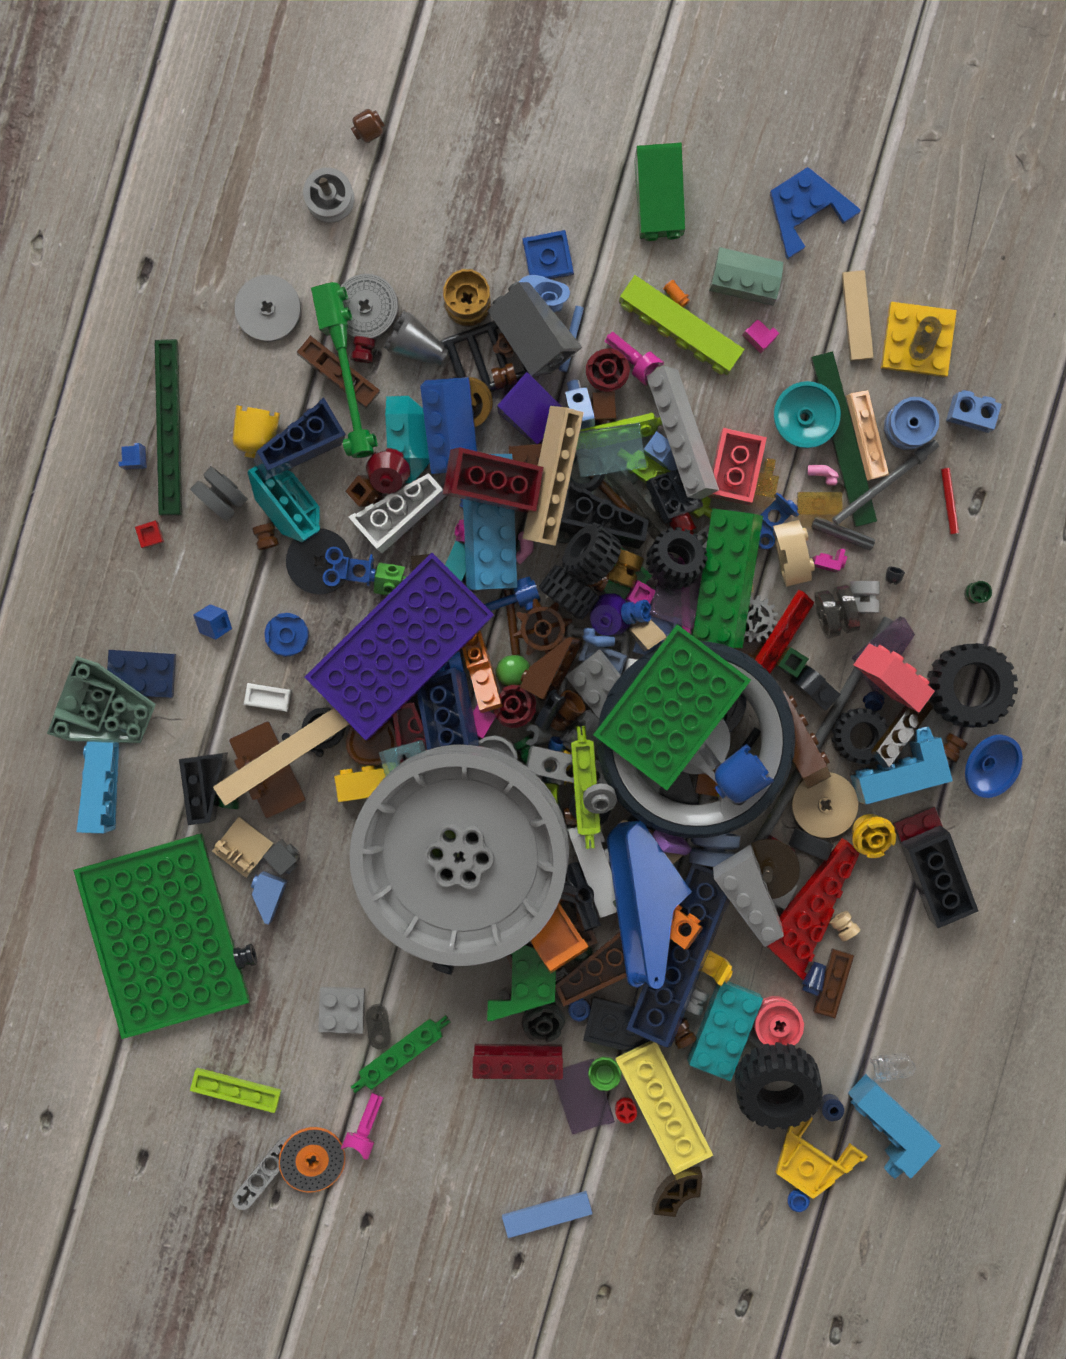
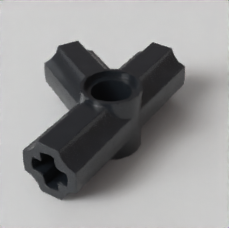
M580 862L568 864L564 888L559 901L569 904L574 909L581 932L598 928L601 924L593 903L594 891L587 885ZM578 893L582 895L583 900L579 898Z

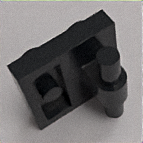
M678 469L646 481V487L652 497L650 500L655 511L659 512L664 525L672 522L674 518L694 512L704 506L701 499L687 497Z

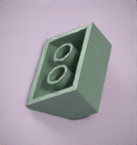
M719 247L709 291L773 306L777 300L781 284L783 262Z

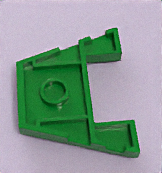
M524 945L522 948L511 953V1000L488 999L487 1021H493L555 1002L556 970L551 974L549 973L534 947Z

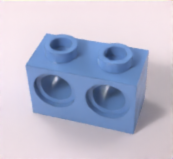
M962 390L953 396L946 421L989 433L995 429L1002 404L995 402L996 399L983 396L980 398L974 396L973 392ZM960 402L967 405V412L961 411L959 407ZM982 408L988 411V418H984L981 415Z

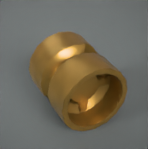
M620 549V556L613 569L609 572V580L629 588H634L638 577L635 573L640 571L644 558Z

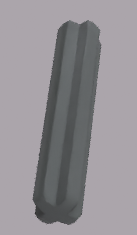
M815 517L811 527L813 529L864 549L872 550L875 544V539L836 525L820 517Z

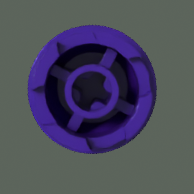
M614 593L601 595L591 608V625L599 634L616 636L624 633L629 628L630 624H626L622 619L621 608L626 601L620 595Z

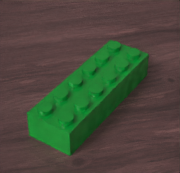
M712 508L706 546L707 553L705 554L707 562L702 571L693 636L699 641L719 643L732 648H743L762 528V515Z

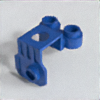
M779 493L774 495L776 499L760 514L763 516L759 548L763 550H768L775 544L773 526L782 524L791 515L794 517L799 515L797 505L791 500L787 501ZM771 510L780 512L781 518L778 522L774 523L768 519V513ZM763 537L768 538V545L762 544L761 539Z
M330 547L326 551V560L333 565V569H328L323 574V581L327 586L335 587L340 583L341 579L367 583V586L374 582L376 569H373L374 558L372 554H370L369 561L344 557L342 550L338 547ZM337 552L339 554V558L337 560H332V553ZM357 564L363 565L366 569L362 577H356L353 574V568ZM329 575H336V581L329 582Z

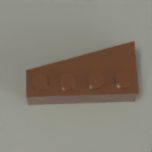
M783 691L793 716L795 728L793 763L801 774L807 789L831 777L827 766L830 761L825 752L820 753L816 747L819 742L813 732L808 733L806 726L809 724L804 715H798L795 710L798 705L792 695L788 697L786 692Z

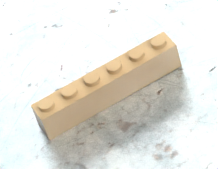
M550 406L538 466H542L544 469L536 512L528 513L522 539L556 546L584 412L567 407Z

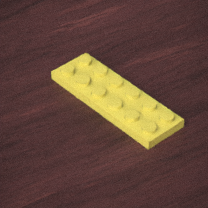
M649 1041L616 1057V1062L673 1174L675 1175L713 1156L658 1043Z

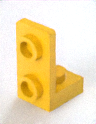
M712 950L709 951L702 972L713 977L720 986L724 982L727 983L733 973L731 970L732 966L726 958Z

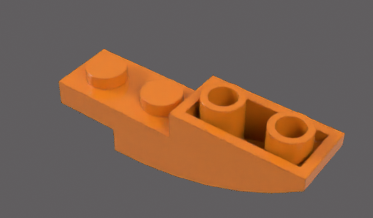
M480 630L462 650L470 672L479 710L481 713L502 707L491 660Z

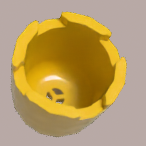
M236 405L232 439L234 446L238 450L245 452L244 457L255 458L257 450L277 435L281 413L274 412V416H270V411L248 407L247 411H242V406Z

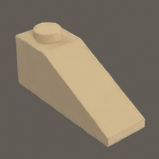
M651 619L644 623L637 621L635 624H631L632 628L629 629L643 652L666 638L664 632Z

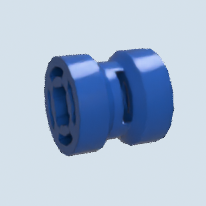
M639 600L636 603L625 602L621 608L623 621L626 624H635L637 621L641 623L650 621L652 617L650 603L647 600Z

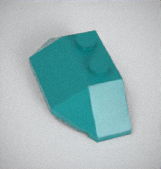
M408 395L387 396L385 412L387 448L403 453V458L410 467V476L404 484H410L430 464L423 408Z
M257 466L248 470L247 473L255 501L281 534L303 542L320 531V506L293 472L286 470L264 480Z

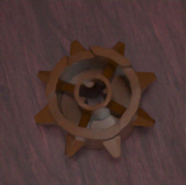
M533 599L532 610L528 611V613H516V616L522 623L521 629L513 634V637L524 639L528 644L527 655H530L536 649L544 650L547 654L559 643L567 639L564 636L565 627L572 623V619L561 617L558 613L559 604L556 602L550 607H542L537 599ZM540 622H544V625L548 624L549 626L544 635L536 631Z

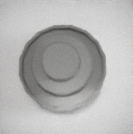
M607 784L592 785L583 794L584 806L592 813L608 812L617 802L615 790Z

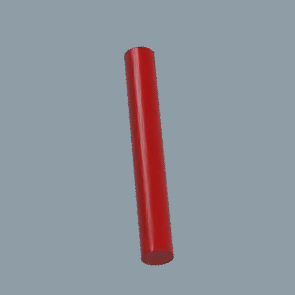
M950 468L941 469L949 530L950 534L959 533L951 473Z

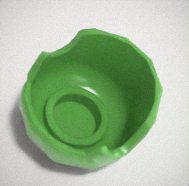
M507 655L497 664L495 670L497 679L505 687L521 685V676L526 669H529L530 664L524 657Z
M604 1056L594 1060L588 1071V1078L592 1086L599 1091H610L615 1088L622 1076L618 1063L614 1059Z

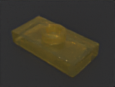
M797 492V512L799 515H837L842 511V492Z

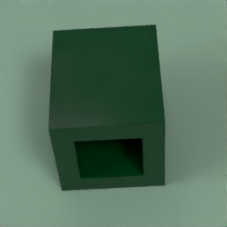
M787 647L775 667L789 676L797 678L809 658L792 647Z

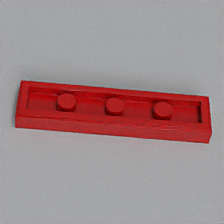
M801 590L797 591L755 658L769 674L815 603Z

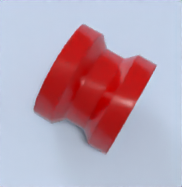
M622 1097L615 1104V1114L620 1122L628 1124L637 1117L636 1104L629 1097Z

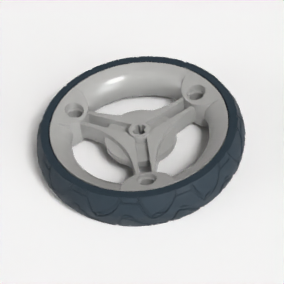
M708 641L700 642L751 679L742 694L750 702L757 715L761 730L759 759L769 772L766 777H772L773 783L742 803H735L727 796L722 798L720 795L718 801L709 804L689 805L678 803L660 795L651 788L635 766L597 738L598 758L602 773L607 784L615 790L619 803L645 825L659 832L682 838L696 839L720 836L733 832L756 819L773 803L782 790L792 766L795 750L793 716L788 701L775 679L762 665L747 654L732 647ZM657 649L635 661L617 679L603 704L598 727ZM723 718L683 769V772L690 774L706 773L716 782L715 774L712 770L726 760L725 757L730 747V733Z

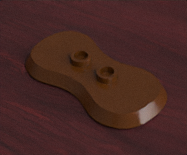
M390 719L368 741L350 725L346 739V748L353 761L361 765H380L394 757L397 751L395 730Z

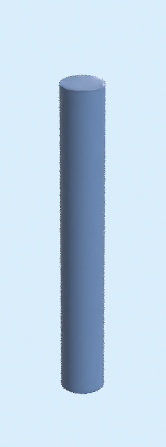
M575 306L569 329L575 339L584 310L581 306ZM571 358L559 367L560 371H568Z

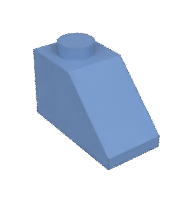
M656 431L642 453L669 471L678 469L668 439Z
M263 871L259 876L255 875L251 888H254L252 896L264 923L269 925L273 921L288 880Z

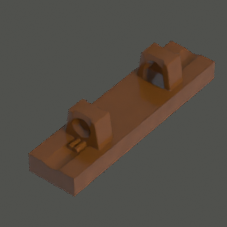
M310 335L298 349L297 355L346 393L339 357ZM350 367L352 381L356 380L354 385L356 400L367 409L378 396L380 390Z

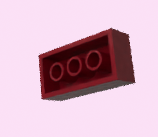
M458 447L450 450L443 495L524 513L536 512L544 467Z

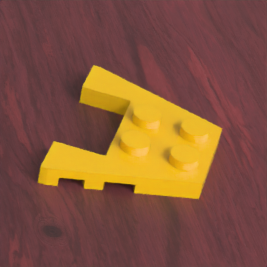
M811 1116L807 1122L802 1121L797 1127H788L775 1172L814 1199L834 1184L836 1179L844 1173L850 1172L853 1169L852 1167L860 1161L866 1160L868 1156L849 1143L840 1158L835 1161L810 1144L801 1136L812 1122L813 1118Z

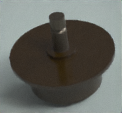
M761 839L749 844L753 848L771 899L780 898L788 894L795 887L800 876V864L794 851L785 843L774 839Z

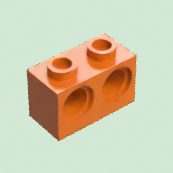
M678 905L673 911L670 939L683 949L688 950L703 927L699 925L701 920L691 913L687 916L680 911L683 907ZM685 923H688L692 928L688 936H684L681 933V927Z

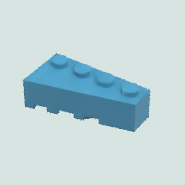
M89 741L83 750L85 762L82 772L83 780L77 832L104 834L116 829L119 742Z

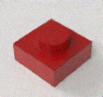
M155 520L135 527L141 548L144 549L164 542L158 521Z

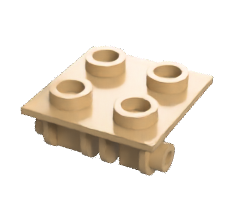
M238 817L222 839L215 844L212 852L247 878L263 858V855L273 845V842L241 817Z

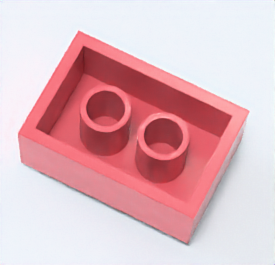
M723 428L720 432L712 467L719 491L707 497L748 506L752 504L767 437Z
M868 644L853 665L891 699L919 713L935 692L928 685L930 682L925 677L916 675L917 670L908 663L904 664L902 662L904 658L894 651L890 653L889 650L881 645L876 647Z

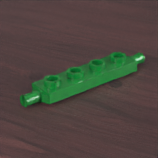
M445 1015L437 1022L428 1019L359 1071L361 1079L351 1085V1089H354L353 1092L357 1093L365 1086L370 1090L374 1089L443 1037L441 1029L451 1023L448 1016Z

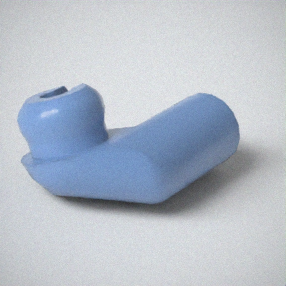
M584 628V635L582 637L585 642L596 647H612L615 645L613 635L596 636L594 628Z

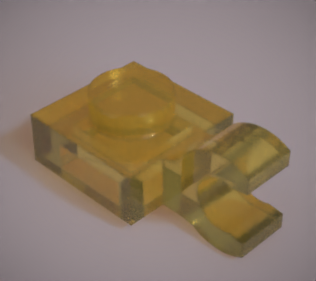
M765 459L763 473L759 472L754 495L775 498L774 495L776 494L779 476L773 475L775 459Z

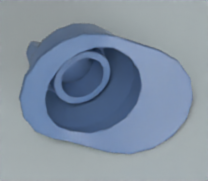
M528 275L519 281L529 282L553 312H560L563 308V303L570 296L569 287L564 283L543 276Z

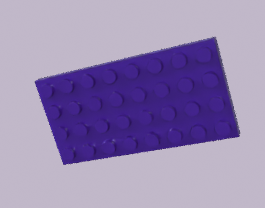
M431 553L340 641L305 678L368 741L495 615Z

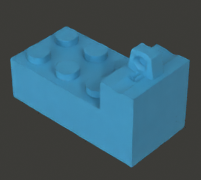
M927 726L918 728L915 732V740L909 742L913 758L911 756L900 758L898 763H892L888 768H883L881 764L876 765L877 769L862 768L856 770V774L851 775L850 778L858 802L870 804L952 782L942 739L933 737L930 728Z
M867 1074L848 1092L852 1098L850 1102L855 1106V1109L862 1116H867L873 1126L880 1132L883 1131L892 1142L885 1149L890 1159L884 1166V1169L894 1179L903 1172L911 1179L941 1147L928 1130Z

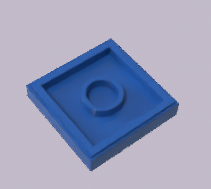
M566 230L522 238L529 275L543 276L548 279L574 275Z

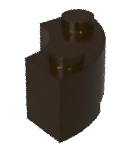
M689 1167L675 1175L672 1173L662 1181L652 1201L654 1215L676 1217L678 1209L685 1201L701 1196L703 1175L700 1167Z

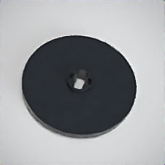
M320 528L318 533L303 542L295 539L292 541L286 554V568L291 580L300 589L312 594H327L337 590L346 582V580L341 579L337 586L330 587L323 581L324 572L328 569H333V565L325 557L326 551L330 547L340 548L344 557L352 559L349 546L341 536L333 531ZM337 552L331 554L332 560H337L339 558V554ZM323 556L325 558L323 560L325 565L323 567L320 565L315 567L314 557L320 558ZM329 575V582L336 581V575Z

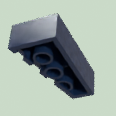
M323 397L313 408L307 410L303 416L287 426L282 433L277 434L257 450L254 463L264 480H267L341 446L346 434Z

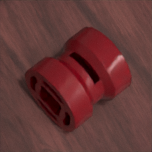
M355 336L353 340L355 348L351 353V360L371 364L373 362L372 349L375 348L376 341L368 337Z

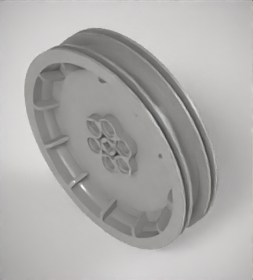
M448 745L429 749L408 758L395 767L379 783L363 805L355 822L350 843V871L354 889L361 906L376 928L404 951L430 962L451 966H470L492 962L517 951L531 941L547 924L559 903L569 860V841L566 824L559 805L547 786L535 773L516 759L499 751L474 745ZM452 830L456 834V838L449 839L446 837L445 831ZM474 832L478 835L479 839L472 841L468 838L467 834ZM432 849H440L443 852V856H435ZM459 851L464 853L461 858L457 857ZM485 853L488 855L489 860L481 861L477 854ZM443 869H449V870H451L452 873H453V876H451V877H446V876L442 873V870H443ZM466 871H472V872H474L475 875H476V878H474V879H469V878H467V877L465 876V872H466Z

